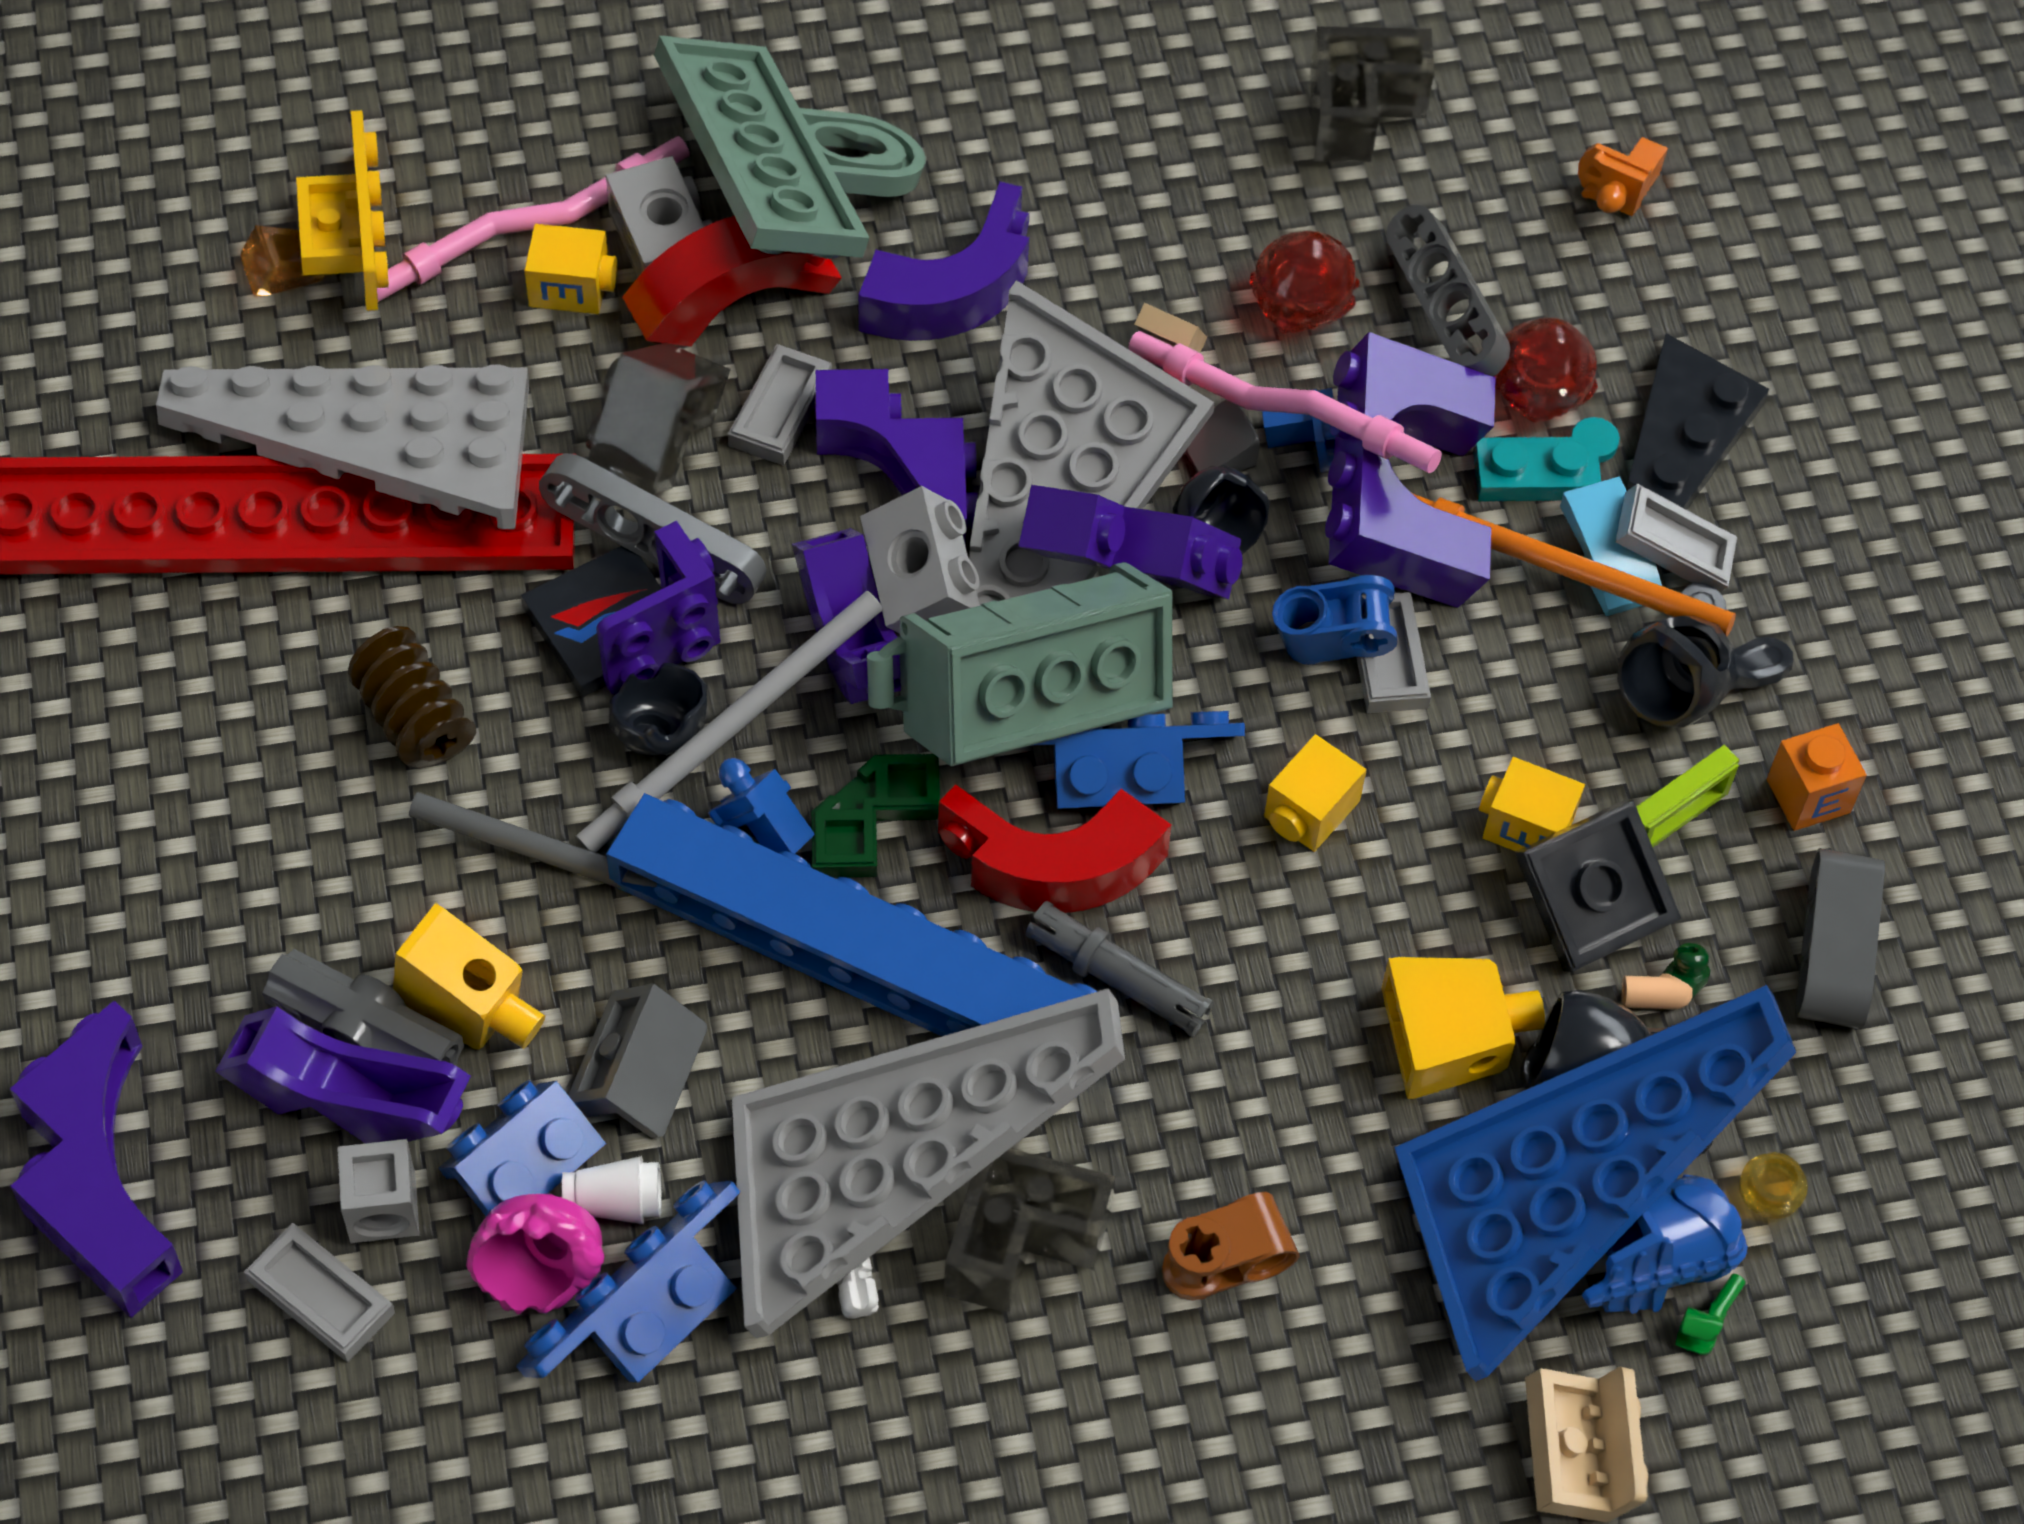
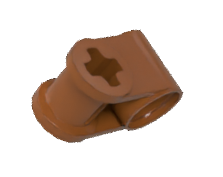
M1257 1192L1237 1199L1227 1206L1195 1217H1188L1177 1223L1170 1234L1168 1252L1164 1257L1161 1272L1164 1283L1172 1293L1180 1298L1193 1301L1205 1299L1210 1295L1248 1282H1258L1274 1277L1289 1269L1297 1262L1300 1256L1272 1194Z

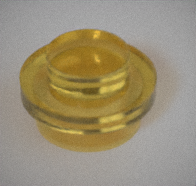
M1771 1152L1758 1155L1745 1165L1739 1178V1191L1745 1204L1756 1214L1770 1219H1782L1793 1215L1800 1209L1807 1196L1808 1184L1802 1168L1792 1157L1783 1153Z

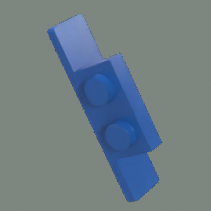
M1229 711L1190 712L1191 725L1166 726L1165 714H1147L1129 719L1128 728L1103 729L1102 726L1034 745H1053L1056 808L1105 806L1120 789L1126 791L1142 804L1185 803L1182 739L1245 736V723H1229Z
M703 1180L687 1190L673 1206L678 1212L674 1218L661 1230L657 1226L649 1228L626 1248L624 1253L629 1258L626 1263L611 1277L607 1272H604L591 1280V1283L585 1289L579 1291L575 1297L576 1302L580 1305L561 1323L557 1319L546 1323L528 1339L524 1347L529 1353L516 1365L521 1374L528 1378L545 1377L590 1335L629 1382L638 1383L737 1289L694 1238L702 1228L739 1195L740 1190L732 1181L713 1182L708 1185Z

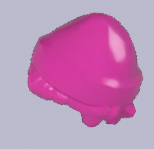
M547 1194L516 1196L498 1204L483 1220L471 1240L466 1266L472 1279L479 1285L482 1292L489 1293L495 1301L499 1302L502 1309L506 1311L513 1310L516 1314H521L527 1308H531L538 1313L545 1314L568 1303L579 1291L585 1289L600 1272L601 1265L604 1262L601 1230L594 1217L586 1209L572 1201Z

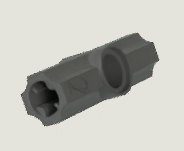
M293 949L286 955L282 954L269 971V978L262 992L265 1003L272 1007L278 1006L295 1019L319 1030L320 1033L345 1043L445 1061L457 1066L459 1055L464 1047L462 1035L408 1008L400 995L382 981L363 974L352 979L296 949Z

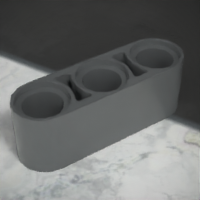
M1818 848L1811 870L1795 1005V1016L1797 1018L1860 1030L1864 1028L1871 1006L1885 876L1884 860Z

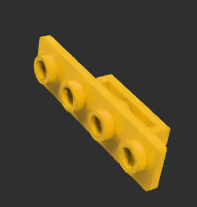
M361 110L351 111L355 174L296 177L303 275L363 272L366 311L378 310L377 288H389L386 251L374 252V247H385L383 211H371V207L382 206L379 171H367V167H378L376 131L364 132L363 111Z

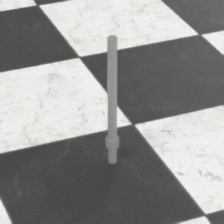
M865 591L638 784L635 785L632 781L626 784L611 797L614 804L576 835L581 845L586 850L596 853L621 831L644 793L660 799L883 610L879 601L869 591Z

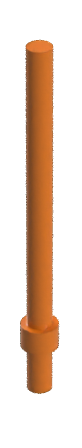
M1413 494L1431 507L1491 527V549L1672 617L1697 616L1719 625L1726 636L1729 635L1733 627L1736 613L1464 513L1465 508L1463 505L1440 497L1434 502Z

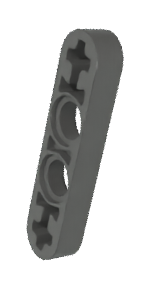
M1416 204L1400 210L1387 226V242L1449 357L1459 365L1490 376L1496 375L1504 368L1509 359L1511 350L1509 341L1446 228L1426 206ZM1417 231L1426 243L1420 249L1413 244L1415 242L1413 234ZM1448 261L1447 270L1442 277L1434 282L1425 283L1430 269L1440 262ZM1469 299V307L1460 318L1447 322V314L1451 307L1461 300ZM1475 334L1482 340L1481 346L1483 350L1478 355L1473 344L1468 340V338Z
M567 453L557 456L539 481L541 496L553 509L658 565L654 531L677 520L690 541L699 538L707 548L715 569L712 573L715 578L716 597L733 604L749 602L766 576L767 568L764 560L749 546L581 456ZM614 506L621 507L631 513L637 522L625 519L614 509Z

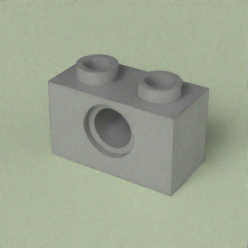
M673 156L606 175L609 213L637 278L647 266L669 247L689 234L712 224L710 219L701 220L697 211L701 208L700 199L694 180L691 176L682 178Z
M920 486L860 516L886 627L900 633L901 616L914 613L928 622V618L980 606L976 592L980 584L978 573L967 556L963 534L966 532V523L960 509L953 501L947 500L931 490Z

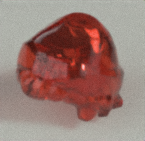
M1312 230L1292 232L1274 240L1261 253L1255 271L1250 274L1251 289L1254 297L1258 300V305L1263 310L1265 317L1274 323L1277 329L1284 334L1300 333L1306 329L1313 330L1320 324L1337 321L1344 317L1356 305L1353 292L1360 287L1359 279L1356 278L1352 256L1346 247L1330 235Z
M1555 317L1539 318L1521 323L1506 334L1511 350L1504 368L1493 376L1495 377V389L1501 392L1504 399L1509 402L1515 411L1519 412L1530 422H1544L1554 417L1562 416L1569 410L1588 402L1596 393L1598 384L1595 379L1597 368L1595 350L1589 340L1569 322Z

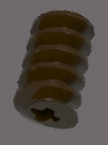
M394 626L382 629L368 638L357 649L350 660L347 671L352 685L360 691L364 704L372 710L376 723L383 727L387 740L395 746L399 759L410 767L423 768L435 766L450 760L462 752L473 741L477 733L476 726L469 718H463V705L458 700L451 699L452 688L445 681L439 680L440 670L437 665L427 662L428 652L424 646L415 643L416 633L409 627Z

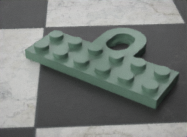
M659 35L654 57L750 247L768 254H780L788 251L812 253L826 259H834L839 256L863 258L870 237L846 193L885 197L901 196L910 193L917 187L926 162L924 151L920 145L901 129L870 116L799 108L766 47ZM823 146L854 148L872 154L862 158H850L833 153Z

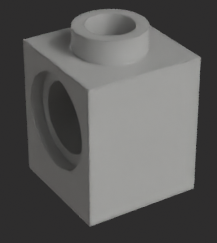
M407 1139L339 1146L338 1164L341 1212L350 1242L357 1243L419 1236L416 1175Z

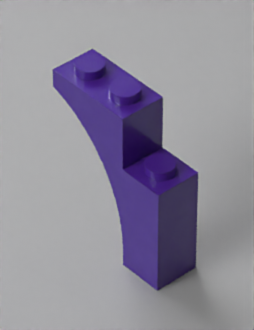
M113 1001L100 1013H93L83 1018L75 1026L68 1040L48 1057H40L31 1062L22 1071L17 1083L10 1088L22 1118L54 1147L49 1153H40L29 1160L20 1171L18 1179L10 1187L23 1214L132 1318L181 1275L183 1269L173 1244L139 1211L125 1191L119 1178L114 1143L116 1110L123 1084L143 1046L132 1017L118 1003Z

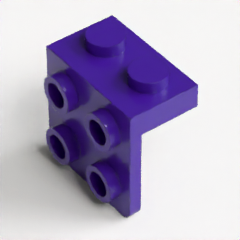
M677 520L654 531L662 589L605 617L596 627L604 682L612 694L619 692L625 680L632 673L639 679H650L655 676L660 665L663 663L679 664L683 661L692 662L706 655L713 646L721 643L717 609L718 601L715 578L712 573L715 569L712 558L699 538L690 541Z

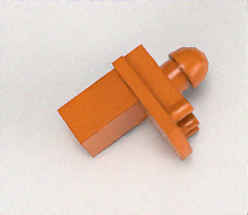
M1641 137L1630 155L1627 156L1602 144H1594L1585 151L1578 163V177L1582 187L1585 188L1581 195L1584 198L1596 200L1599 209L1604 213L1621 211L1633 216L1636 210L1639 209L1642 199L1659 176L1668 148Z

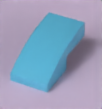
M1620 477L1563 492L1560 508L1577 538L1585 558L1662 586L1656 563L1615 542L1625 492H1627ZM1591 586L1606 616L1643 606Z

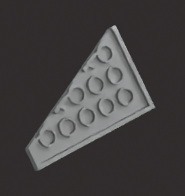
M1017 280L1009 290V303L990 412V425L985 458L982 464L979 497L976 503L970 542L969 560L973 563L979 577L980 584L976 592L980 606L983 603L995 600L1001 601L1050 589L1052 586L1060 584H1071L1091 579L1100 569V567L1047 558L1018 546L1031 484L1097 494L1125 507L1143 509L1214 413V402Z
M371 365L363 368L325 369L320 366H306L300 369H264L258 366H247L240 369H202L189 366L178 370H163L156 402L158 423L161 426L181 432H195L204 439L217 443H222L227 437L236 438L255 444L257 455L300 468H313L323 475L339 479L344 473L348 472L374 480L376 491L418 504H432L441 511L459 515L466 508L497 517V525L501 529H515L529 394L528 367L488 365L483 368H447L441 365H429L423 368H385L383 366Z
M1105 989L732 1097L737 1188L740 1190L737 1200L745 1328L756 1339L770 1335L1124 1061L1125 1053L1119 1007L1111 991Z

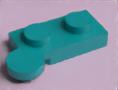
M1590 417L1584 418L1575 425L1571 437L1482 438L1473 448L1478 501H1561L1563 492L1601 482L1599 463L1613 458L1617 452L1620 440L1617 428L1603 418Z

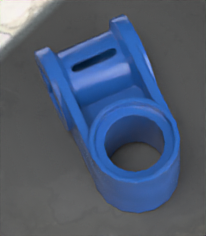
M1360 575L1345 581L1312 586H1296L1282 593L1273 605V620L1287 653L1294 661L1301 664L1315 665L1325 661L1352 657H1377L1389 653L1397 646V631L1390 625L1389 604L1394 600V585L1390 580L1381 576ZM1366 594V599H1363L1361 595ZM1316 621L1313 625H1311L1308 628L1302 630L1297 629L1304 623ZM1369 634H1372L1374 638H1369Z

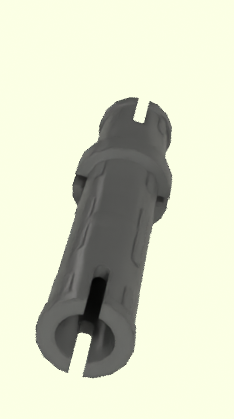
M1049 901L1044 902L1033 916L1040 921L1037 924L1030 922L1025 936L1072 962V970L1082 977H1087L1089 974L1095 976L1184 1030L1192 1038L1205 1023V1020L1201 1017L1204 1014L1207 1016L1210 1014L1214 1005L1213 1000L1210 998L1206 999L1111 942V933L1101 927H1097L1093 931L1055 908Z

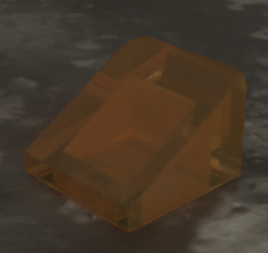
M256 225L241 250V260L254 296H269L322 281L325 276L324 274L303 275L300 231L296 229Z

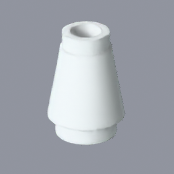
M642 1156L577 1170L576 1172H565L562 1175V1198L583 1207L593 1217L644 1224L645 1217L661 1216L659 1162L643 1163Z

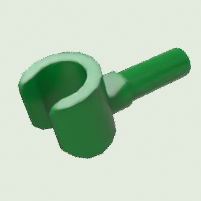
M1731 1274L1711 1303L1708 1313L1687 1307L1675 1345L1702 1355L1710 1354L1722 1330L1727 1311L1746 1284L1745 1279L1738 1274Z

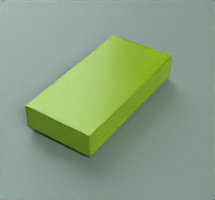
M1725 744L1636 806L1652 847H1655L1728 795L1739 767V759Z

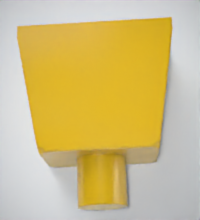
M437 903L433 905L396 952L393 990L400 995L408 1008L462 1035L463 1043L473 1049L480 1050L483 1048L495 1031L524 1049L536 1036L546 1017L518 998L523 972L518 963Z
M1395 957L1388 959L1381 989L1407 1099L1423 1097L1501 1073L1508 1068L1515 1046L1514 1033L1544 1028L1545 1012L1539 991L1504 994L1497 965L1490 959Z

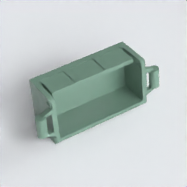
M1122 562L1112 565L1107 575L1071 584H1060L1052 586L1050 589L1001 601L995 600L983 603L981 606L928 618V622L914 613L901 616L900 636L885 645L880 651H874L867 655L869 706L877 709L891 708L903 711L904 732L950 766L1173 708L1172 590L1130 564ZM900 654L901 696L894 697L893 656Z

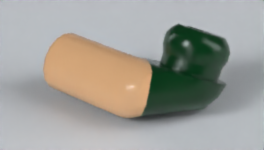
M1685 943L1674 950V961L1666 967L1659 977L1624 976L1621 995L1622 1005L1627 1008L1670 1010L1685 1007L1708 983L1711 970L1708 966L1709 954L1707 950L1698 944Z

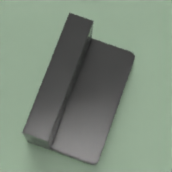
M654 983L612 991L568 1094L586 1118L617 1113L649 1137L663 1136L706 1034V1022Z

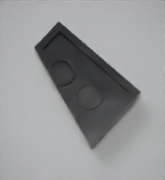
M1666 333L1626 491L1639 484L1687 510L1763 407L1770 389Z

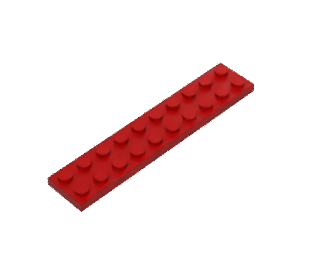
M561 454L522 455L515 529L498 528L497 517L467 508L459 515L441 511L432 504H418L376 491L374 480L346 472L339 479L323 475L313 468H300L263 456L0 458V574L573 570L576 521L549 506L539 491L540 479L555 458Z

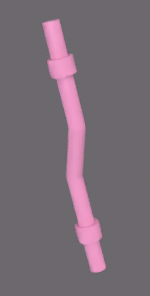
M676 136L643 156L635 153L616 164L615 172L670 156L674 157L677 164L689 157V150L683 139ZM606 177L564 201L489 212L429 246L422 242L403 253V261L388 269L389 288H377L378 302L413 282L422 285L441 274V266L496 235L533 230L534 224L561 226L574 223L608 203Z
M1137 331L1129 342L1128 348L1130 351L1163 368L1164 372L1187 386L1196 384L1247 410L1310 415L1362 440L1364 449L1384 459L1395 456L1428 473L1434 472L1441 461L1442 452L1405 434L1404 427L1401 424L1382 415L1372 418L1314 390L1253 386L1204 362V357L1201 353L1183 344H1177L1173 347L1142 331Z

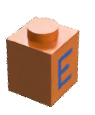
M1837 723L1782 740L1766 780L1793 831L1850 814L1867 774L1840 724Z

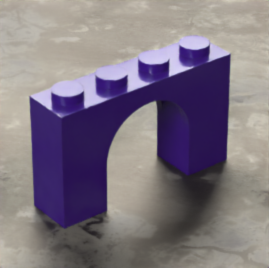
M1368 332L1351 351H1345L1337 361L1333 373V383L1338 386L1337 401L1372 418L1382 415L1404 427L1405 434L1428 445L1463 457L1494 427L1495 377L1371 332ZM1330 426L1331 434L1335 436L1334 459L1328 472V484L1333 487L1332 507L1325 524V535L1330 538L1329 565L1359 575L1381 576L1390 580L1394 587L1459 608L1490 580L1491 527L1436 509L1422 502L1401 483L1389 459H1384L1364 449L1362 440Z

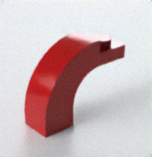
M731 216L689 234L665 250L644 269L622 298L646 341L691 347L710 322L724 308L745 295L773 287L830 294L842 277L831 259L822 258L812 253L784 251L780 254H768L758 249H752L735 216Z
M956 784L939 801L938 833L945 845L956 855L962 858H972L971 887L999 903L1022 910L1037 912L1046 901H1049L1055 908L1064 913L1099 907L1120 898L1136 888L1168 856L1172 824L1123 789H1120L1087 823L1073 830L1055 834L1029 832L1010 824Z

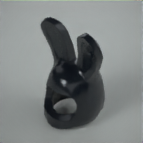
M1693 583L1681 592L1726 610V601L1721 593L1706 583ZM1694 615L1668 616V619L1643 627L1631 635L1620 652L1617 681L1624 701L1638 717L1660 727H1686L1715 709L1729 691L1734 688H1755L1778 683L1792 670L1793 651L1786 643L1772 637H1759L1734 649V646L1719 625Z
M1582 990L1564 991L1556 998L1545 1020L1544 1028L1541 1029L1536 1042L1529 1047L1520 1067V1080L1524 1089L1527 1090L1667 1028H1646L1644 1022L1630 1009L1601 995ZM1712 1142L1698 1156L1704 1154L1712 1146Z

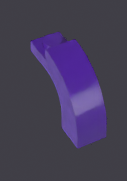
M999 182L981 233L970 246L957 254L941 259L922 260L875 250L858 295L859 331L896 340H935L972 330L1001 312L1009 303V290L1016 280L1023 284L1028 274L1029 237L1026 234L1030 214L1021 211L1022 187Z
M849 528L792 544L802 587L816 632L865 591H869L880 603L863 534ZM882 611L826 658L841 692L850 704L868 700L867 655L874 651H880L885 645L897 638L894 631L886 627ZM900 654L893 656L894 692L901 691Z

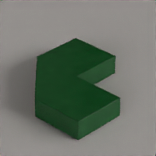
M935 754L874 755L857 770V776L835 796L829 795L812 811V831L815 834L812 837L813 869L832 878L877 877L876 821L938 820L940 801L939 757Z

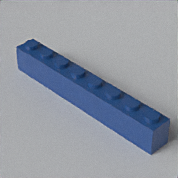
M644 793L606 853L609 879L622 887L620 890L940 1036H946L1098 992L1084 984L1074 983L1070 985L1046 974L1038 964L1027 958L1019 956L1010 958L986 947L985 943L972 933L964 930L952 932L934 924L912 906L902 903L892 905L872 896L861 884L845 877L835 879L812 869L808 862L794 853L788 851L777 853L755 843L744 831L734 826L723 825L719 827L699 818L688 806L676 800L667 799L662 801ZM627 870H630L658 884L656 887L626 883L622 882Z

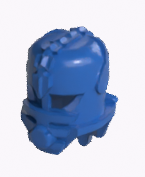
M1683 1174L1682 1178H1676L1636 1220L1637 1222L1607 1251L1608 1259L1606 1261L1605 1278L1602 1282L1586 1289L1582 1294V1298L1588 1307L1602 1306L1605 1312L1629 1311L1634 1314L1638 1310L1652 1309L1656 1313L1662 1308L1669 1288L1690 1282H1711L1728 1275L1746 1257L1748 1249L1745 1236L1741 1230V1217L1738 1211L1713 1180L1697 1175Z

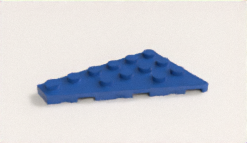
M1767 985L1394 1147L1465 1370L1475 1382L1488 1377L1797 1053L1775 997Z

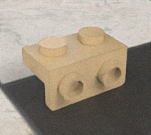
M1618 1367L1597 1379L1540 1368L1525 1377L1537 1511L1609 1522L1645 1503L1647 1500L1648 1471L1643 1457L1640 1429L1641 1405L1637 1397L1634 1370Z

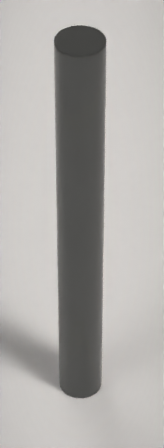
M417 792L413 798L409 810L410 817L622 889L620 885L609 879L606 856ZM627 870L622 882L656 887L658 884L630 870Z

